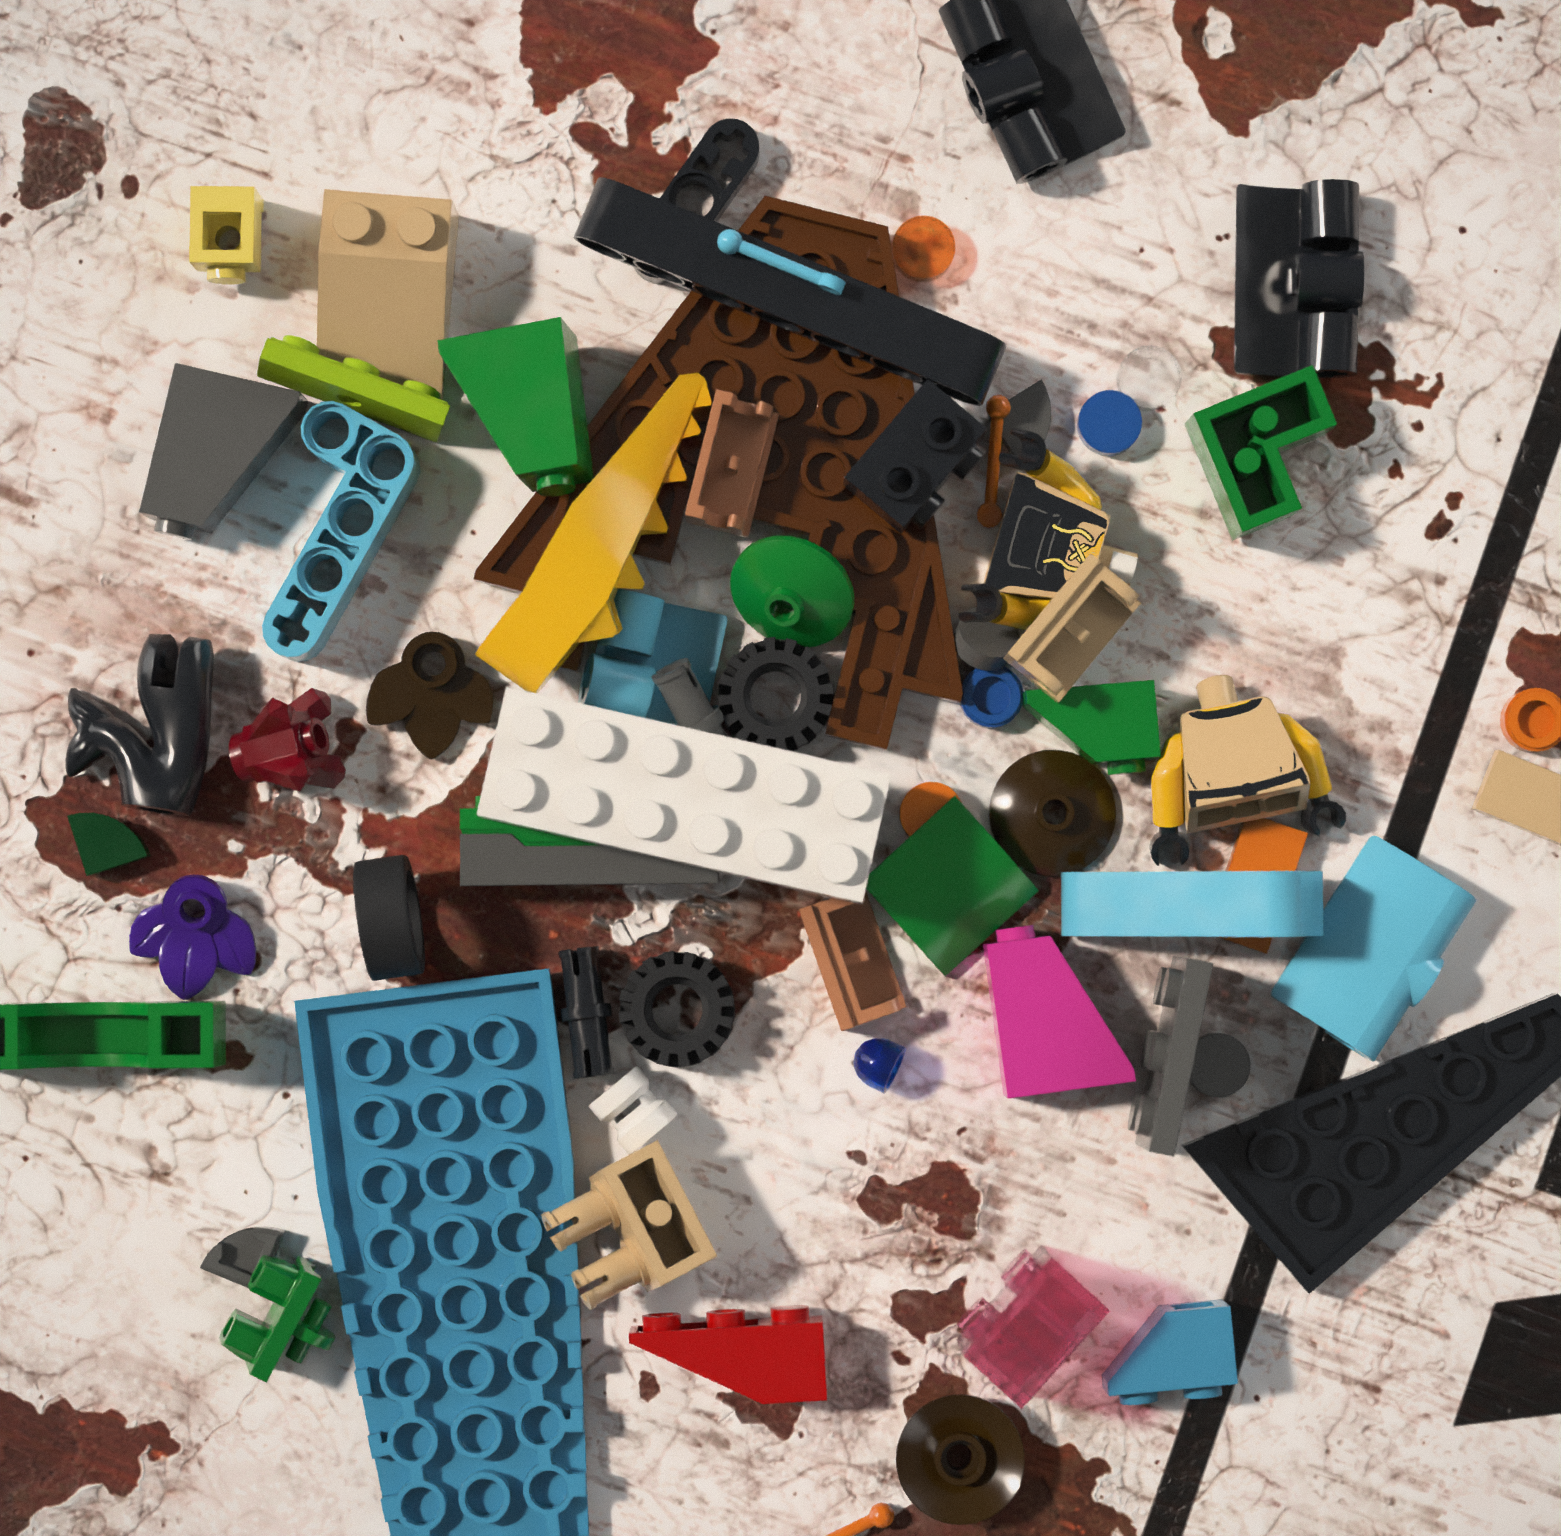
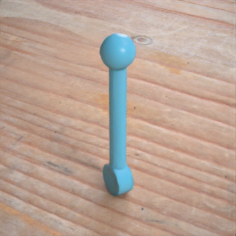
M727 229L718 236V247L725 254L731 255L739 252L814 283L827 292L835 295L842 294L846 282L839 277L829 273H821L742 240V236L736 230Z

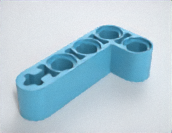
M335 401L320 402L307 411L301 423V437L306 447L320 461L341 472L344 476L268 609L262 624L263 637L268 647L278 655L295 662L308 661L318 656L324 649L413 491L420 475V461L406 440L346 405ZM331 419L346 421L349 425V434L343 445L336 449L320 447L318 433L322 425ZM395 449L401 451L405 456L403 471L391 480L376 478L373 473L375 458L385 450ZM364 504L370 506L374 516L370 529L360 536L345 534L342 528L344 513L354 505ZM333 559L339 561L342 567L340 583L336 588L328 592L316 591L311 583V574L314 567L323 560ZM302 592L315 603L326 606V609L320 615L312 608H309L302 622V626L310 632L308 638L304 643L294 639L286 647L289 636L281 630L287 620L297 623L306 611L307 606L296 600L299 593Z
M1323 871L1061 872V936H1324Z

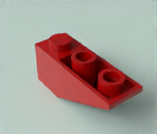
M809 1306L772 1307L770 1308L771 1318L745 1319L744 1309L711 1310L706 1312L707 1321L681 1323V1314L677 1312L651 1313L642 1315V1325L631 1326L629 1330L630 1344L761 1404L827 1401L822 1315L809 1316Z

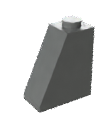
M175 363L139 512L147 518L155 520L154 531L186 540H192L194 530L212 534L305 415L308 400L299 391Z

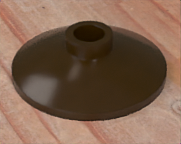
M1042 750L1020 758L1001 775L991 795L989 822L995 841L1018 867L1037 875L1061 876V872L1080 871L1093 863L1102 854L1114 831L1116 804L1108 781L1096 766L1089 763L1085 758L1068 751ZM1050 800L1061 802L1066 809V817L1058 825L1048 823L1043 817V807Z
M952 1394L926 1403L910 1417L898 1440L896 1469L905 1494L921 1512L943 1523L969 1525L994 1516L1012 1500L1023 1478L1025 1453L1016 1426L1002 1409L978 1396ZM958 1444L967 1446L971 1451L969 1462L961 1467H955L947 1461L949 1449Z

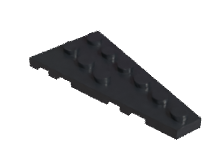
M1551 993L1181 1144V1147L1300 1286L1310 1294L1561 1077V996L1558 993Z

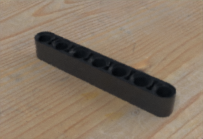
M603 177L597 179L573 237L585 247L917 384L923 385L929 379L949 397L976 406L983 405L1007 347L1003 341L995 336L738 230L736 231L740 233L742 240L821 273H829L844 280L846 284L842 294L835 295L827 292L814 283L739 252L731 255L725 254L719 249L717 239L721 232L733 228L615 180Z

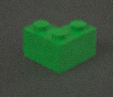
M1313 365L1197 411L1184 424L1232 541L1290 518L1302 509L1280 453L1322 437L1337 425Z

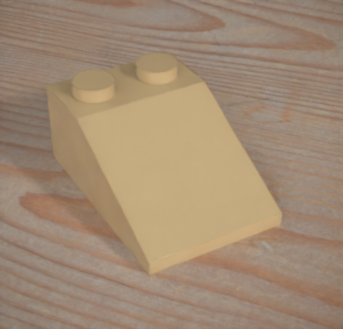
M324 189L318 252L317 347L320 350L319 355L343 363L345 358H355L368 362L379 369V377L403 385L406 380L425 383L439 391V399L443 400L446 363L439 354L437 340L449 337L459 214L452 199Z

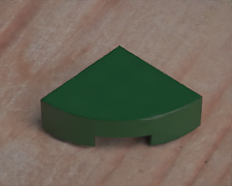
M76 813L67 816L86 876L91 877L151 857L149 849L140 835L116 818L98 813Z

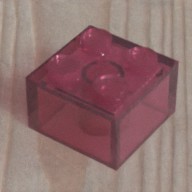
M1042 1245L1033 1255L1027 1249L1022 1250L1000 1275L1005 1286L990 1302L983 1296L980 1297L957 1323V1326L962 1329L960 1331L961 1335L956 1339L962 1355L1021 1409L1110 1312L1108 1307L1092 1290Z

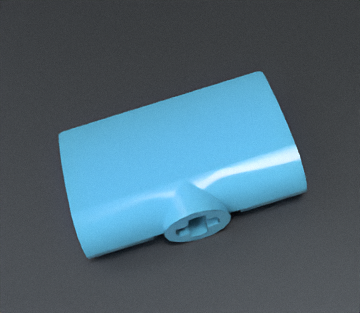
M618 589L614 602L623 629L614 637L598 639L596 652L589 655L583 670L578 703L677 725L678 723L658 686L654 684L652 676L657 674L656 672L676 660L688 658L691 663L690 667L710 702L728 621L726 615L669 604L658 597Z
M1371 836L1323 908L1324 936H1308L1304 938L1273 986L1270 994L1274 999L1325 1029L1328 1035L1344 1046L1374 1062L1409 1006L1415 1007L1434 984L1444 964V960L1441 958L1442 954L1477 899L1459 885L1377 836Z

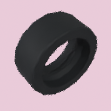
M397 855L355 862L353 869L355 913L362 954L371 980L377 981L424 973L425 944L416 882L408 857L406 855Z

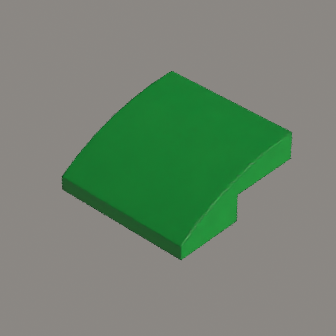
M956 796L952 797L869 873L866 890L944 976L948 975L1039 891Z

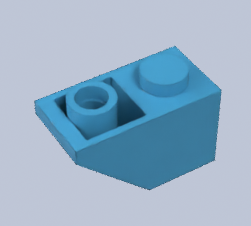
M1223 1299L1158 1305L1102 1373V1386L1108 1396L1119 1395V1402L1122 1405L1154 1403L1158 1401V1392L1183 1389V1396L1186 1399H1204L1221 1396L1222 1386L1238 1384L1230 1305Z

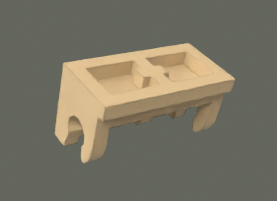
M1090 553L1003 659L1056 703H1059L1141 604L1137 600L1139 595Z

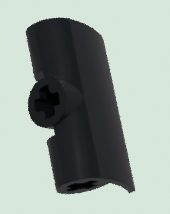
M950 0L940 7L938 13L965 70L962 72V81L968 101L979 121L983 124L989 123L1016 184L1026 183L1044 176L1124 136L1126 132L1125 126L1067 0Z
M1323 179L1306 182L1302 185L1301 189L1245 184L1237 186L1234 371L1236 374L1284 377L1313 365L1318 378H1344L1357 375L1358 308H1362L1364 293L1363 251H1359V183L1342 179Z

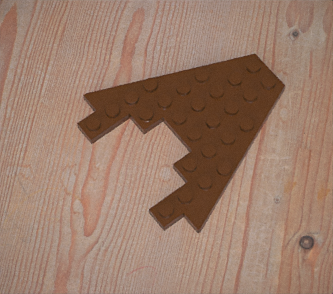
M765 195L738 229V231L899 296L888 226ZM691 291L587 425L593 477L601 471L679 375L700 373L705 377L712 404L716 389L734 393L738 400L747 403L758 404L759 401L772 405L773 412L779 413V418L753 522L809 535L808 541L827 550L846 570L854 590L853 612H855V617L825 735L886 751L902 690L957 704L961 703L963 695L935 516L933 515L921 530L911 522L905 531L900 534L843 486L845 475L914 396L913 382ZM712 404L693 409L692 414L701 432L698 435L682 438L677 450L687 476L686 481L663 484L656 500L668 526L667 533L641 535L632 556L672 566ZM590 482L576 484L575 491L561 496H541L535 492L475 571L474 580L479 583L521 593L571 504ZM586 642L579 643L560 667L561 669L579 673Z

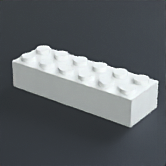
M506 687L476 815L483 819L861 904L865 894L891 774Z

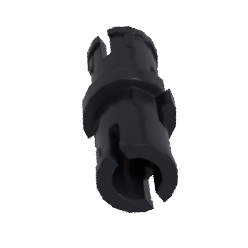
M599 946L577 948L575 951L572 949L558 951L559 958H561L567 1007L560 1009L562 1022H568L574 1079L615 1074L611 1062L606 1017L612 1016L611 1003H604L598 956L600 953Z

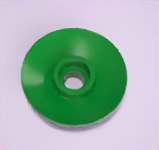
M784 535L760 539L743 550L731 572L730 589L737 610L755 631L766 638L792 639L805 648L819 646L836 638L845 629L852 616L855 597L853 586L846 570L827 550L806 539Z

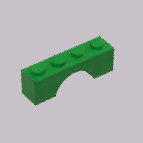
M226 1001L0 1003V1070L56 1067L215 1068L226 1065Z

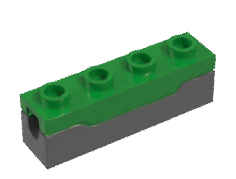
M475 796V808H460V829L462 830V834H460V886L719 883V872L483 819L476 815L481 796Z

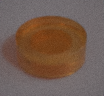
M916 216L905 221L897 229L892 242V254L896 268L903 276L916 282H930L944 275L950 268L955 254V240L949 227L941 220L931 216Z

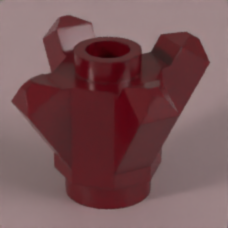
M310 688L290 704L283 703L272 697L252 724L243 726L242 732L233 734L230 738L229 757L236 775L245 783L256 781V783L270 782L299 792L305 785L334 789L345 778L346 769L339 756L327 754L330 742L328 732L322 720L331 715V698L328 694Z

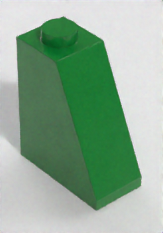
M561 317L437 340L439 354L515 475L532 492L550 497L566 495L575 491L576 484L591 482L594 479L577 336Z

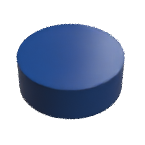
M1105 390L1092 395L1082 406L1077 418V431L1082 443L1092 452L1103 456H1114L1128 450L1138 438L1142 427V416L1136 402L1127 394L1116 390Z
M1006 667L995 671L975 668L966 676L962 683L963 695L960 707L967 719L979 727L988 729L1002 727L1011 722L1022 707L1024 693L1022 684L1015 673Z

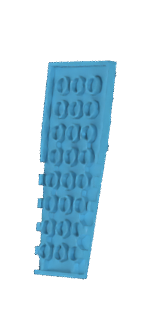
M551 968L294 1001L317 1194L334 1273L337 1274L343 1303L341 1310L346 1335L349 1334L356 1366L354 1371L359 1396H362L369 1430L367 1437L372 1459H375L382 1493L380 1500L384 1520L388 1522L390 1536H589L579 1289L576 1290L571 1276L572 1271L579 1270L578 1241L567 1246V1249L559 1251L550 1237L572 1226L573 1222L569 1220L546 1231L541 1217L546 1211L550 1212L576 1198L574 1153Z

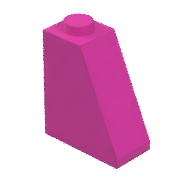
M1034 925L996 930L997 942L983 944L1003 1095L1009 1099L1135 1082L1134 1067L1052 937H1035Z

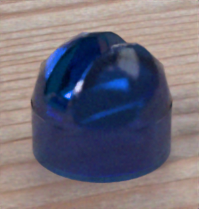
M874 1038L865 1041L854 1054L853 1066L856 1075L868 1087L885 1094L900 1069L906 1053V1047L885 1038Z

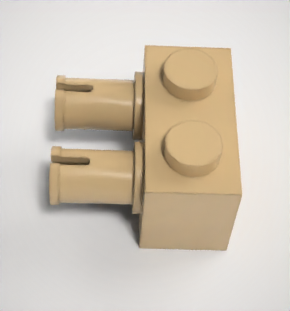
M658 1140L599 1170L589 1177L591 1182L590 1191L541 1215L546 1231L569 1220L573 1222L572 1226L550 1237L559 1251L567 1249V1246L607 1225L615 1229L620 1238V1249L580 1270L576 1269L571 1272L576 1290L598 1278L602 1279V1284L580 1295L582 1301L590 1310L597 1307L599 1303L637 1283L645 1287L646 1291L649 1292L717 1257Z

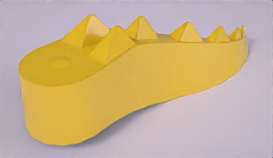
M700 373L683 374L676 378L619 450L574 500L523 591L478 648L475 654L478 658L525 691L538 694L580 642L611 638L619 634L623 629L614 598L618 589L643 590L645 582L632 555L641 535L667 533L668 526L656 500L663 484L686 481L687 476L677 450L682 438L698 435L701 432L692 414L693 409L712 404L706 379Z

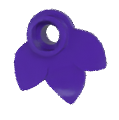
M186 875L174 881L166 891L163 902L149 906L137 915L129 935L130 953L135 956L148 958L159 956V968L164 983L176 996L183 1000L190 999L201 992L213 977L216 967L241 975H250L256 963L257 950L250 924L238 914L228 910L227 898L223 889L214 880L203 875ZM188 899L200 901L205 908V914L201 917L189 916L184 911L183 902Z

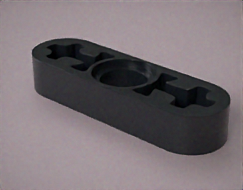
M734 118L723 119L714 123L707 130L659 199L676 205L677 196L683 188L689 185H701L710 191L714 200L711 210L703 217L718 222L758 164L759 140L753 128L746 122ZM738 136L743 139L742 152L746 158L742 162L736 158H731L720 174L722 180L730 183L727 188L722 189L712 175L696 170L700 163H704L711 172L720 158V148L715 143L719 139L730 143ZM634 268L636 273L648 282L656 284L668 282Z

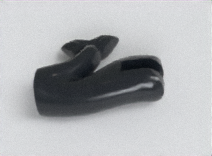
M149 634L144 642L138 661L137 689L141 706L153 736V748L147 744L132 726L119 718H115L104 705L78 689L71 688L68 695V711L77 728V732L72 737L66 752L65 770L67 776H76L105 756H109L117 770L121 804L123 806L157 814L190 817L198 799L209 752L214 653L211 640L188 637L183 642L179 655L176 640L171 634Z

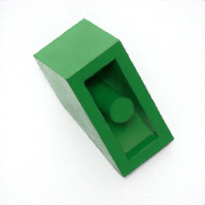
M1154 680L1073 686L1059 703H1056L1041 689L1026 690L1023 693L1022 707L1089 763L1093 765L1107 764L1108 775L1146 772L1145 760H1154L1161 757Z

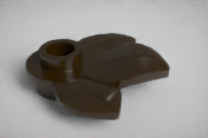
M425 632L414 637L407 644L400 663L391 665L376 675L371 684L366 702L367 721L370 725L379 726L404 720L405 729L416 748L426 758L430 760L436 759L453 744L459 732L461 720L476 724L491 722L494 705L493 693L486 678L476 670L465 665L464 653L460 645L453 638L440 632ZM432 652L441 653L445 658V668L442 673L436 676L427 675L422 666L425 656Z

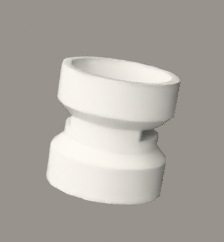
M638 1065L589 1105V1108L600 1121L610 1122L618 1131L617 1141L628 1155L635 1152L678 1115L667 1100L657 1099L649 1090V1079ZM638 1099L641 1104L624 1117L621 1112Z

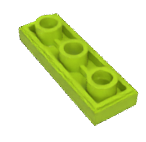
M285 335L282 340L273 337L271 339L267 338L259 359L257 377L322 401H335L344 404L365 417L437 443L450 405H448V402L439 399L440 393L435 388L414 380H406L403 385L381 378L379 377V369L359 359L345 358L343 363L319 355L320 350L315 344L297 336Z

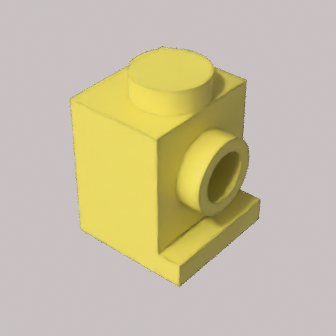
M190 186L189 263L197 272H207L208 282L227 285L245 283V272H261L262 212H264V199L254 186ZM227 231H236L240 234V243L233 250H222L219 246L220 237Z

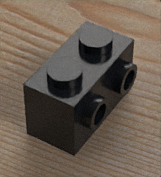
M927 379L845 475L843 486L900 534L905 531L911 522L921 530L945 502V499L937 493L952 474L963 480L987 452L979 445V442L984 438L987 428Z

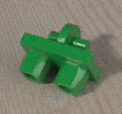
M266 1255L261 1256L251 1275L248 1288L249 1291L273 1302L264 1321L235 1308L219 1337L221 1345L245 1360L249 1375L267 1383L292 1335L295 1337L285 1356L294 1362L302 1364L311 1345L320 1349L330 1350L336 1336L322 1324L332 1306L319 1298H315L306 1316H303L322 1280L321 1276L314 1272L317 1267L315 1263L300 1256L297 1257L294 1264Z

